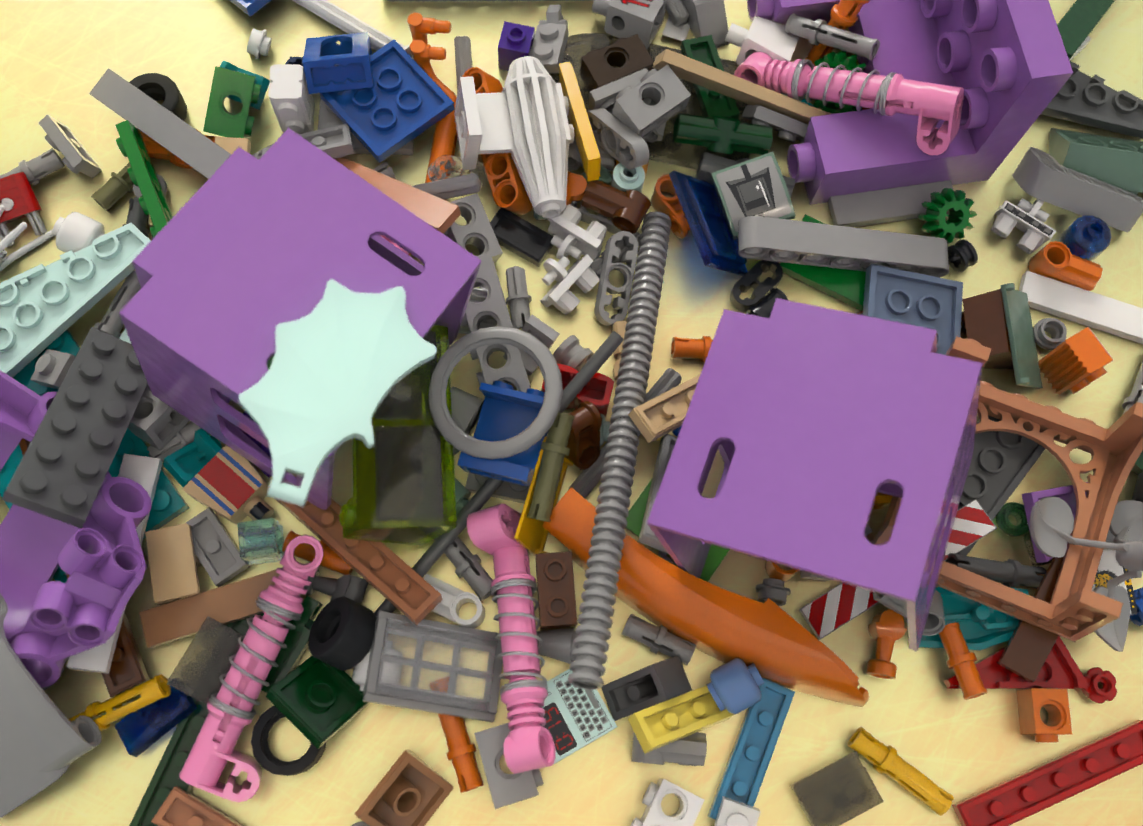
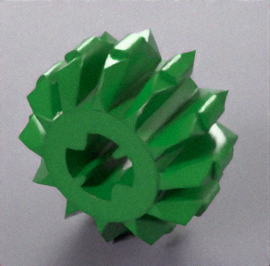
M944 188L941 193H930L931 202L924 201L921 203L927 209L926 213L918 216L920 220L926 221L921 228L923 232L930 233V237L946 239L947 243L953 242L954 238H965L964 229L970 230L974 228L969 223V218L977 215L975 211L969 210L974 201L965 198L966 193L964 191H953L952 188Z

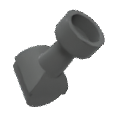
M317 570L314 578H308L312 582L311 585H305L304 588L308 590L306 593L308 596L312 595L316 590L331 596L330 602L335 598L343 596L362 605L368 582L365 579L352 575H344L339 579L322 577L319 570Z

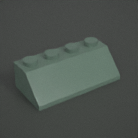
M1051 128L1049 133V155L1060 165L1138 195V192L1143 193L1142 141Z

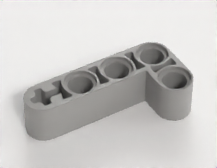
M1029 147L1012 175L1022 190L1034 198L1124 232H1130L1143 213V198L1064 167L1051 155L1034 147Z

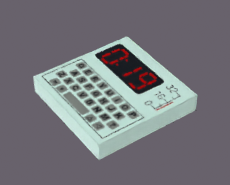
M571 669L547 681L548 696L544 700V706L542 707L545 709V716L543 718L546 719V725L543 727L549 730L555 744L556 757L554 764L617 728L597 689H581L569 683L568 676L573 673Z

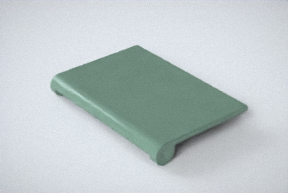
M1014 283L1001 285L1016 385L1038 389L1043 388L1027 293L1015 290Z

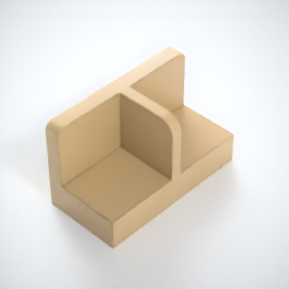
M184 523L145 532L154 603L164 605L179 600V598L199 594L200 587L197 567L202 566V564L195 556L191 526Z

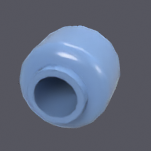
M734 658L711 672V682L707 684V687L720 711L727 709L731 714H738L761 700L762 693L759 686L765 682L754 663L747 666L742 659Z

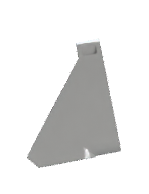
M1 594L0 818L57 781L72 762L98 746L102 739L98 725L90 717L83 715L70 722L47 696L16 655L4 633L3 624L8 607Z

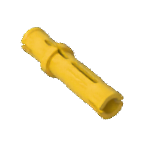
M159 674L153 679L128 689L102 703L95 701L89 704L85 711L68 720L72 722L83 715L92 719L106 712L105 715L93 720L98 725L100 732L110 727V723L134 713L157 700L170 696V684L164 675ZM141 695V698L122 706L123 703Z
M859 727L853 733L848 747L872 763L875 771L879 774L885 773L900 786L928 805L939 816L944 815L953 803V795L940 788L931 779L903 760L897 754V750L894 747L884 745L863 727Z

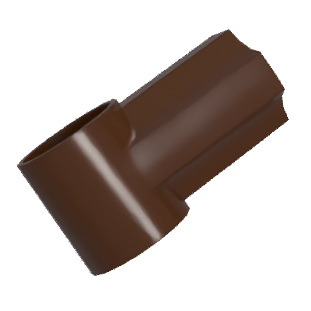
M599 180L590 181L586 187L581 205L610 218L613 225L621 231H628L633 234L637 232L651 206V202L644 194L638 191L627 190L623 192Z

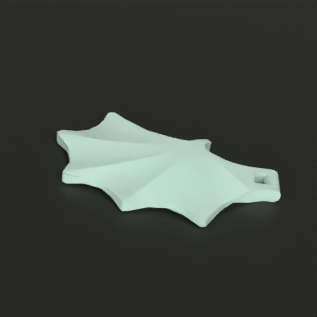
M331 279L327 282L323 298L309 315L296 321L276 325V352L270 369L257 384L239 395L240 406L259 425L269 443L273 478L267 496L304 507L315 475L324 460L340 445L352 438L362 440L368 449L374 447L371 420L378 406L397 382L418 366L434 359L437 351L436 346L419 336L408 320L405 309L406 292L402 286L382 293H356ZM286 472L303 477L301 487L284 483L283 479Z

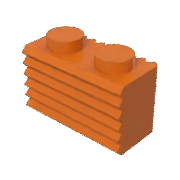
M1087 327L1066 339L1039 360L1038 363L1040 372L1044 373V378H1048V383H1051L1052 388L1056 389V394L1060 395L1067 390L1075 394L1106 374L1107 371L1104 369V366L1112 362L1113 358L1092 330Z

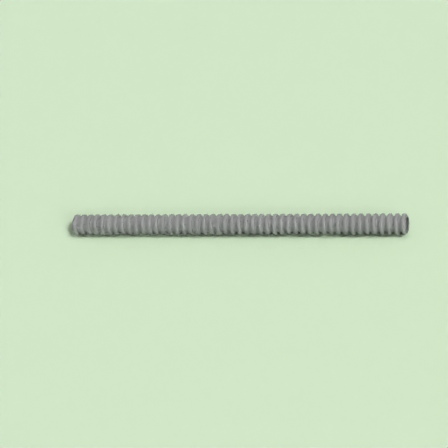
M662 212L647 213L643 219L634 282L632 284L633 289L631 291L630 307L625 327L626 332L624 334L623 350L618 370L619 377L617 378L616 395L613 400V414L610 418V434L607 437L608 444L605 449V463L602 467L603 474L600 479L602 483L599 486L600 494L597 498L598 505L595 510L597 515L594 517L595 525L592 528L594 536L590 540L592 547L589 549L588 554L590 558L587 560L588 569L585 571L587 580L583 583V588L586 591H583L581 599L584 602L580 604L579 610L582 614H579L577 620L581 625L576 628V634L579 637L574 640V646L577 649L572 651V657L575 661H572L570 664V669L573 673L568 676L569 683L577 688L596 690L601 688L604 683L600 676H603L606 670L602 664L607 662V655L604 652H607L609 649V644L606 640L610 639L611 633L608 629L612 627L613 623L609 617L614 615V609L611 606L616 602L614 594H616L618 587L615 583L619 581L617 572L621 569V564L618 561H621L623 555L621 550L624 548L623 539L626 535L624 529L627 526L626 518L629 515L627 508L630 506L629 497L632 494V477L635 474L634 467L636 465L635 457L638 454L637 447L641 434L628 414L633 408L645 403L644 399L648 386L647 380L649 378L651 353L653 351L655 327L657 325L659 301L661 298L660 293L662 291L665 260L672 224L671 218Z

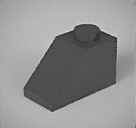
M679 656L657 662L601 687L614 721L692 690Z

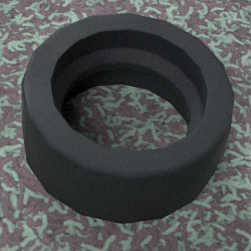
M272 706L261 714L253 727L251 745L254 757L262 768L276 775L291 776L306 772L319 761L325 751L326 743L319 749L311 743L306 754L298 760L291 762L281 761L274 757L268 746L269 731L274 723L285 716L275 706Z

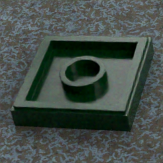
M313 656L309 657L269 689L265 696L317 749L322 747L370 703L363 701L364 694L362 691H359L360 686L354 683L345 671L337 669Z

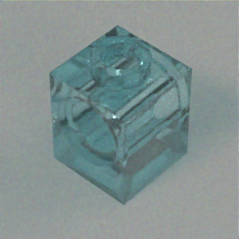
M275 518L237 523L240 559L250 566L281 561L284 554L282 552L284 544L283 526Z

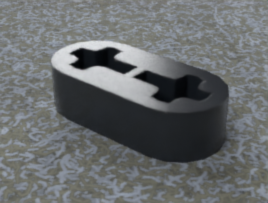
M766 260L757 262L734 285L730 294V301L733 307L739 311L746 312L752 305L756 306L773 287L776 288L783 277V269L780 263ZM770 270L773 273L772 277H767L761 283L759 279L762 273ZM752 287L754 291L751 297L742 300L739 297L741 292L745 293Z

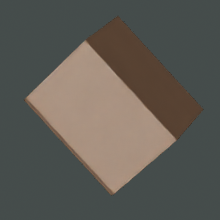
M405 750L358 808L355 815L369 826H425L454 787L411 750Z

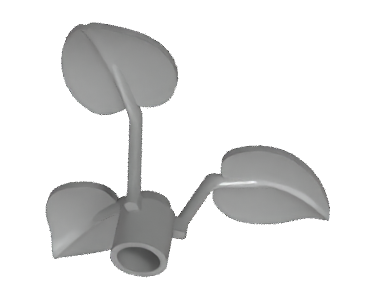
M1055 496L1040 499L1035 502L1031 511L1030 532L1036 547L1043 554L1052 558L1063 557L1067 550V543L1116 550L1117 563L1129 571L1109 580L1107 588L1096 587L1093 590L1096 593L1123 603L1118 619L1094 631L1112 649L1123 652L1130 619V599L1126 589L1117 585L1131 578H1141L1143 502L1135 500L1117 502L1109 528L1115 538L1113 540L1114 543L1070 536L1074 528V516L1070 506L1063 499Z

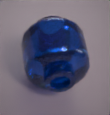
M1086 215L1077 218L1062 233L1060 242L1070 249L1071 254L1092 261L1110 245L1112 238L1111 230L1102 219Z

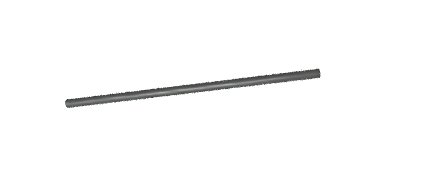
M613 331L565 387L562 393L560 414L561 412L563 413L623 342L624 339L617 332ZM488 478L412 569L423 578L467 526L468 515L479 511L504 481ZM385 599L374 614L377 617L378 611L393 613L396 607Z

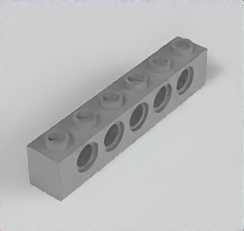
M491 252L476 256L482 262L473 289L475 287H483L488 293L485 300L479 303L472 302L469 299L461 322L462 326H469L470 331L474 332L479 330V325L483 320L493 319L497 322V326L513 328ZM495 343L483 345L470 352L472 360L479 359L482 372L476 373L479 385L481 383L492 385L493 381H501L513 384L517 391L526 393L527 389H531L519 348L509 344ZM495 351H502L507 355L506 364L499 369L490 367L488 363L489 356Z

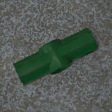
M678 113L673 126V141L680 144L705 146L706 149L719 153L732 154L733 151L764 155L771 149L773 128L766 125L743 123L736 118L722 115H712V118Z

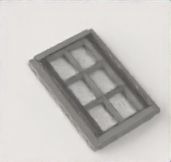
M378 611L363 701L494 722L500 687V678L498 676L502 670V660L497 658L498 654L502 653L501 640H497L495 636L500 633L423 619L416 626L405 615Z

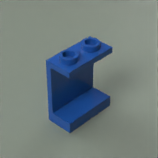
M493 381L492 385L481 383L479 390L483 393L485 399L474 438L485 441H500L518 435L528 428L537 417L543 404L545 392L530 388L527 389L526 393L513 390L514 387L501 381ZM548 431L541 440L529 449L511 457L484 459L461 452L457 465L468 473L530 487L544 437H547Z

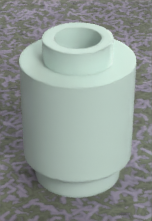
M621 163L617 164L613 170L611 186L623 192L635 190L642 193L645 179L643 167L640 166L630 170Z

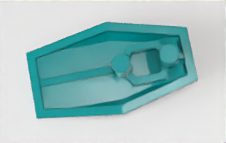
M936 587L935 589L942 596L945 625L955 622L959 623L969 650L980 651L1010 640L1020 619L944 588ZM1010 587L1029 595L1027 589ZM939 634L932 636L922 635L919 648L944 649Z

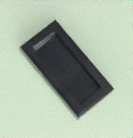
M503 208L499 209L490 222L499 245L537 267L541 265L554 246L551 244L554 236Z

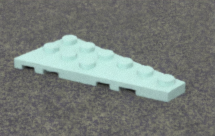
M129 223L94 239L92 245L75 253L70 250L60 255V260L47 266L40 264L1 282L0 370L13 378L133 272L135 268L132 261L151 240L136 226Z

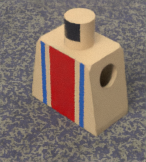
M227 445L182 488L193 499L235 525L240 524L249 516L255 523L261 526L274 513V509L263 501L268 492L267 487L269 485L249 460Z

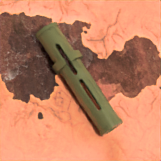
M558 412L553 425L548 430L546 442L541 444L540 449L544 451L530 511L527 515L529 518L546 522L551 520L550 516L565 455L569 456L570 452L567 444L572 423L575 419L573 415L562 412L560 414Z

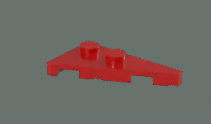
M1058 636L1040 672L1032 683L997 663L1005 647L975 663L985 689H1082L1090 686L1060 636ZM955 674L943 680L947 689H961Z

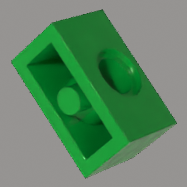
M215 66L203 128L204 132L230 138H244L245 134L251 136L255 117L249 116L251 103L258 104L261 85L255 83L256 76ZM236 95L241 99L243 107L240 113L231 114L225 109L224 100L227 96Z

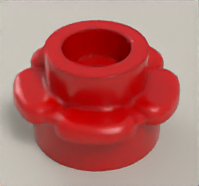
M1094 667L1083 675L1090 685L1081 689L1087 698L1095 703H1104L1105 700L1112 701L1116 697L1117 689L1115 685L1117 681L1111 672ZM1098 682H1101L1103 685L1101 689L1097 685Z

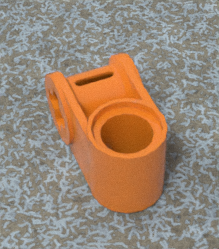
M667 174L657 180L651 204L657 212L665 213L671 218L672 224L670 229L678 238H685L690 229L699 223L704 224L709 220L708 212L704 205L693 196L681 179L675 175ZM661 192H669L674 197H665Z

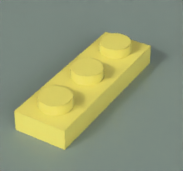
M706 685L632 714L628 721L645 754L728 720L735 714H731L727 709L720 711Z

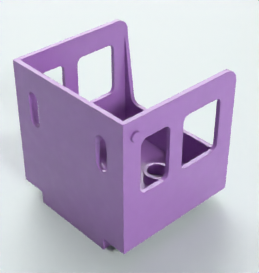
M288 128L259 160L241 147H238L135 257L132 263L141 289L119 314L152 395L273 477L272 458L241 431L243 430L269 448L268 440L257 423L228 403L230 400H233L240 405L239 395L257 384L267 373V363L276 352V325L296 321L309 315L323 298L327 282L331 279L356 293H382L402 286L406 292L405 309L408 320L418 335L424 338L427 334L442 344L451 345L457 338L482 260ZM380 235L387 237L388 239L399 245L401 248L415 256L423 263V265L417 262L409 255H407L406 253H404L403 251H401L399 248H397L390 242H388L387 240H385ZM338 448L322 463L315 475L307 498L308 502L323 510H327L331 505L334 458ZM287 472L283 479L284 483L301 487L303 477L297 475L295 477Z
M779 298L775 300L770 318L724 309L647 524L677 566L698 578L701 577L710 546L713 544L906 601L909 649L918 651L973 456L982 363L937 354V330ZM718 449L724 461L723 474L715 497L705 498L701 495ZM877 492L902 498L891 538L882 545H874L865 537V530Z

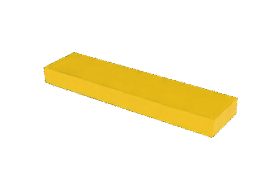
M570 62L559 63V83H561L563 96L568 97V117L574 127V137L588 182L599 180L601 157L573 66Z

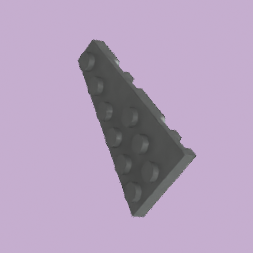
M1070 61L1073 74L1041 114L1143 139V100L1125 90L1118 92L1103 84L1105 79L1096 74L1093 77L1086 75L1078 70L1079 65Z

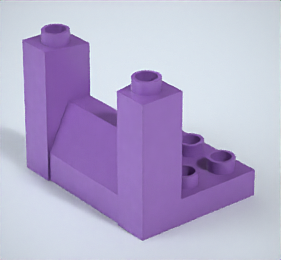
M747 0V9L751 22H753L755 17H761L786 25L788 18L794 13L810 20L822 19L828 23L831 19V8L833 5L838 4L840 0ZM870 0L868 4H864L857 14V22L853 26L848 27L850 32L878 39L880 46L873 60L857 55L858 64H866L863 72L870 73L876 69L882 76L896 72L909 80L963 87L964 99L958 133L944 153L928 155L919 149L916 141L919 116L902 113L885 116L881 115L880 111L874 114L873 109L810 117L804 143L789 146L787 165L790 178L795 179V183L804 182L810 205L828 203L829 198L832 196L948 180H951L952 185L988 180L1073 74L1049 1ZM939 120L935 127L939 129L944 120Z

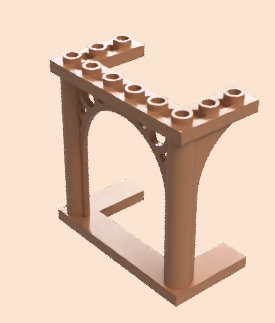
M956 336L945 355L981 362L983 368L988 361L992 349L981 345L976 340L963 339ZM981 381L977 411L979 423L976 424L975 434L988 431L1014 433L1031 439L1047 449L1061 463L1074 488L1076 515L1074 528L1070 536L1106 542L1121 491L1141 452H1143V403L1136 402L1113 425L1106 429L1096 425L1095 422L1089 419L1070 416L1062 413L1060 409L1054 406H1043L1028 400L1024 395L1008 393L995 388L989 382ZM988 415L991 416V417L997 418V419H999L1000 421H999V422L992 421V420H990V419L988 418ZM1054 440L1064 443L1066 446L1061 447L1055 444ZM1077 448L1088 452L1092 456L1091 460L1085 464H1076L1070 460V451ZM1093 471V475L1089 474L1087 476L1088 483L1080 478V474ZM892 497L882 527L872 540V544L882 545L891 538L902 498ZM1070 543L1067 544V550L1050 603L943 561L936 585L1074 642L1118 619L1123 603L1092 591L1103 548L1073 545Z

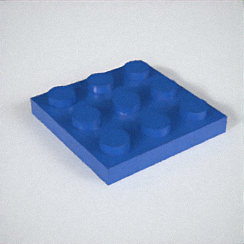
M395 39L370 55L373 77L372 88L319 93L326 105L344 124L349 126L354 136L379 163L455 110L454 102Z

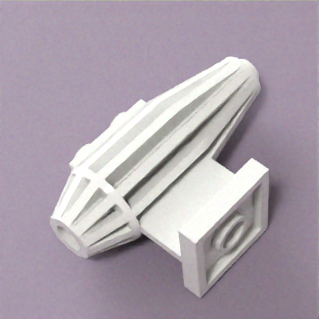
M532 56L515 59L509 66L503 91L500 93H476L473 76L460 77L454 117L462 169H476L479 154L511 153L534 212L542 215L544 218H554L559 216L561 211L566 208L569 145L574 142V127L572 124H568L569 101L567 96H563L561 83H556L539 59Z

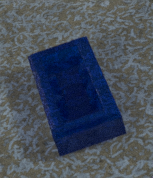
M174 677L169 681L171 687L170 696L157 700L127 715L115 725L129 755L138 757L197 709L182 680Z

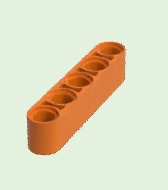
M478 67L469 68L463 75V77L473 76L476 93H500L503 91L502 85L497 78ZM511 153L481 154L496 205L517 215H525L530 212L533 206Z

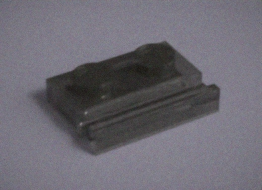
M207 616L166 684L208 704L211 698L210 695L219 692L222 685L220 676L228 673L231 666L229 657L237 654L240 647L238 638L244 635Z
M852 751L790 784L811 826H840L884 802L867 769L863 767L858 758L857 751Z

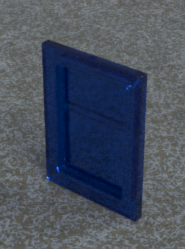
M677 171L669 173L704 265L744 276L748 272L745 266L747 259L739 255L738 238L733 239L714 185Z

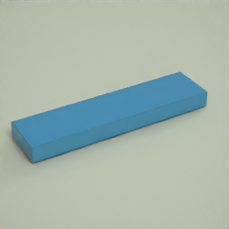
M762 677L765 682L759 686L762 698L758 703L747 709L708 817L716 820L723 796L754 807L795 694L794 691Z

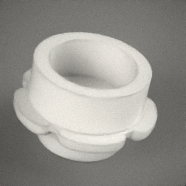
M253 29L251 32L247 53L255 55V59H259L260 55L267 56L272 39L266 36V29H263V31Z

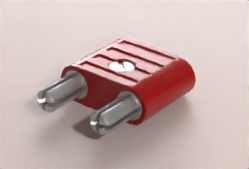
M19 172L1 178L0 205H4L5 210L0 217V241L10 233L6 225L7 223L26 216L35 235L45 234L47 230L38 213L42 209L25 173ZM13 241L7 247L13 246L15 242Z

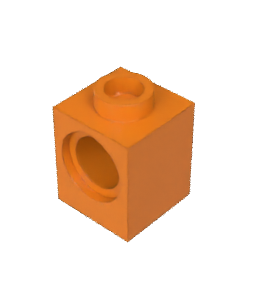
M1030 688L1016 691L1021 735H1034L1035 742H1059L1058 735H1072L1067 689ZM1042 707L1048 713V722L1046 725L1042 722L1040 718V710Z

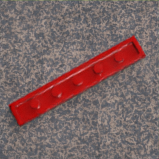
M1137 720L953 804V809L961 825H1012L1143 764V720Z

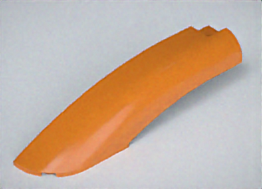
M571 487L552 509L550 522L544 521L542 527L567 547L569 551H572V560L586 571L588 569L587 560L590 558L588 553L590 547H592L590 540L594 536L592 528L595 525L594 517L597 515L596 507ZM625 535L623 539L624 548L621 550L623 554L622 559L618 561L621 564V569L617 572L619 581L615 583L618 589L614 595L658 627L663 625L668 628V632L695 644L696 649L724 663L734 658L742 659L747 666L754 663L761 677L781 686L863 707L867 703L869 693L862 686L859 689L857 688L860 684L858 681L859 677L850 667L770 598L759 602L718 587L682 570L659 557L629 535Z

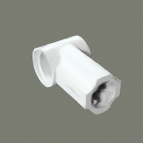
M426 573L423 579L442 595L443 599L432 612L457 623L459 626L475 629L481 625L485 618V608L475 594L464 592ZM471 602L477 605V612L473 618L464 620L459 617V609L463 604Z

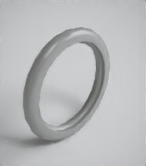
M495 326L481 328L464 335L452 344L439 359L431 377L428 392L429 409L434 424L443 438L457 450L470 456L484 459L511 457L526 451L541 440L553 425L560 410L563 393L561 372L555 357L546 345L532 334L512 327ZM488 344H509L525 351L539 366L544 378L545 393L543 404L530 426L518 435L500 441L479 440L467 435L451 418L446 402L448 379L457 363L472 350Z

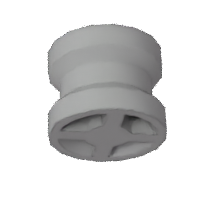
M572 335L556 349L553 356L557 364L568 365L580 371L594 353L589 348H583L579 343V339Z

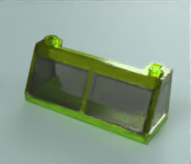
M433 325L423 339L436 346L437 351L434 359L418 366L397 382L378 406L371 420L374 447L368 449L362 440L352 438L353 497L341 507L339 521L341 526H343V538L421 546L457 528L453 446L443 438L434 424L429 409L428 393L431 377L436 365L449 348L448 327ZM449 377L446 389V402L450 416L452 418L451 386Z

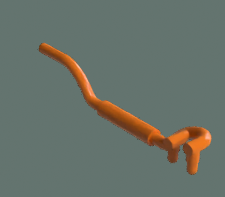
M417 12L412 13L408 16L407 20L412 34L410 50L413 60L454 102L455 109L456 95L437 78L430 63V60L446 59V49L443 47H431V45H428L427 34L450 33L451 23L449 21L436 20V18H425ZM455 110L436 123L425 183L447 179L451 176L458 137L454 117Z

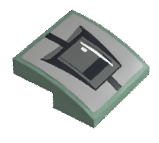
M773 152L711 173L712 182L722 204L723 214L733 239L738 238V222L742 218L749 216L787 220L795 218L796 215Z

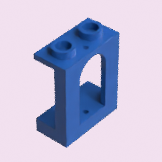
M369 32L306 38L302 63L309 94L373 87L370 65L372 50Z

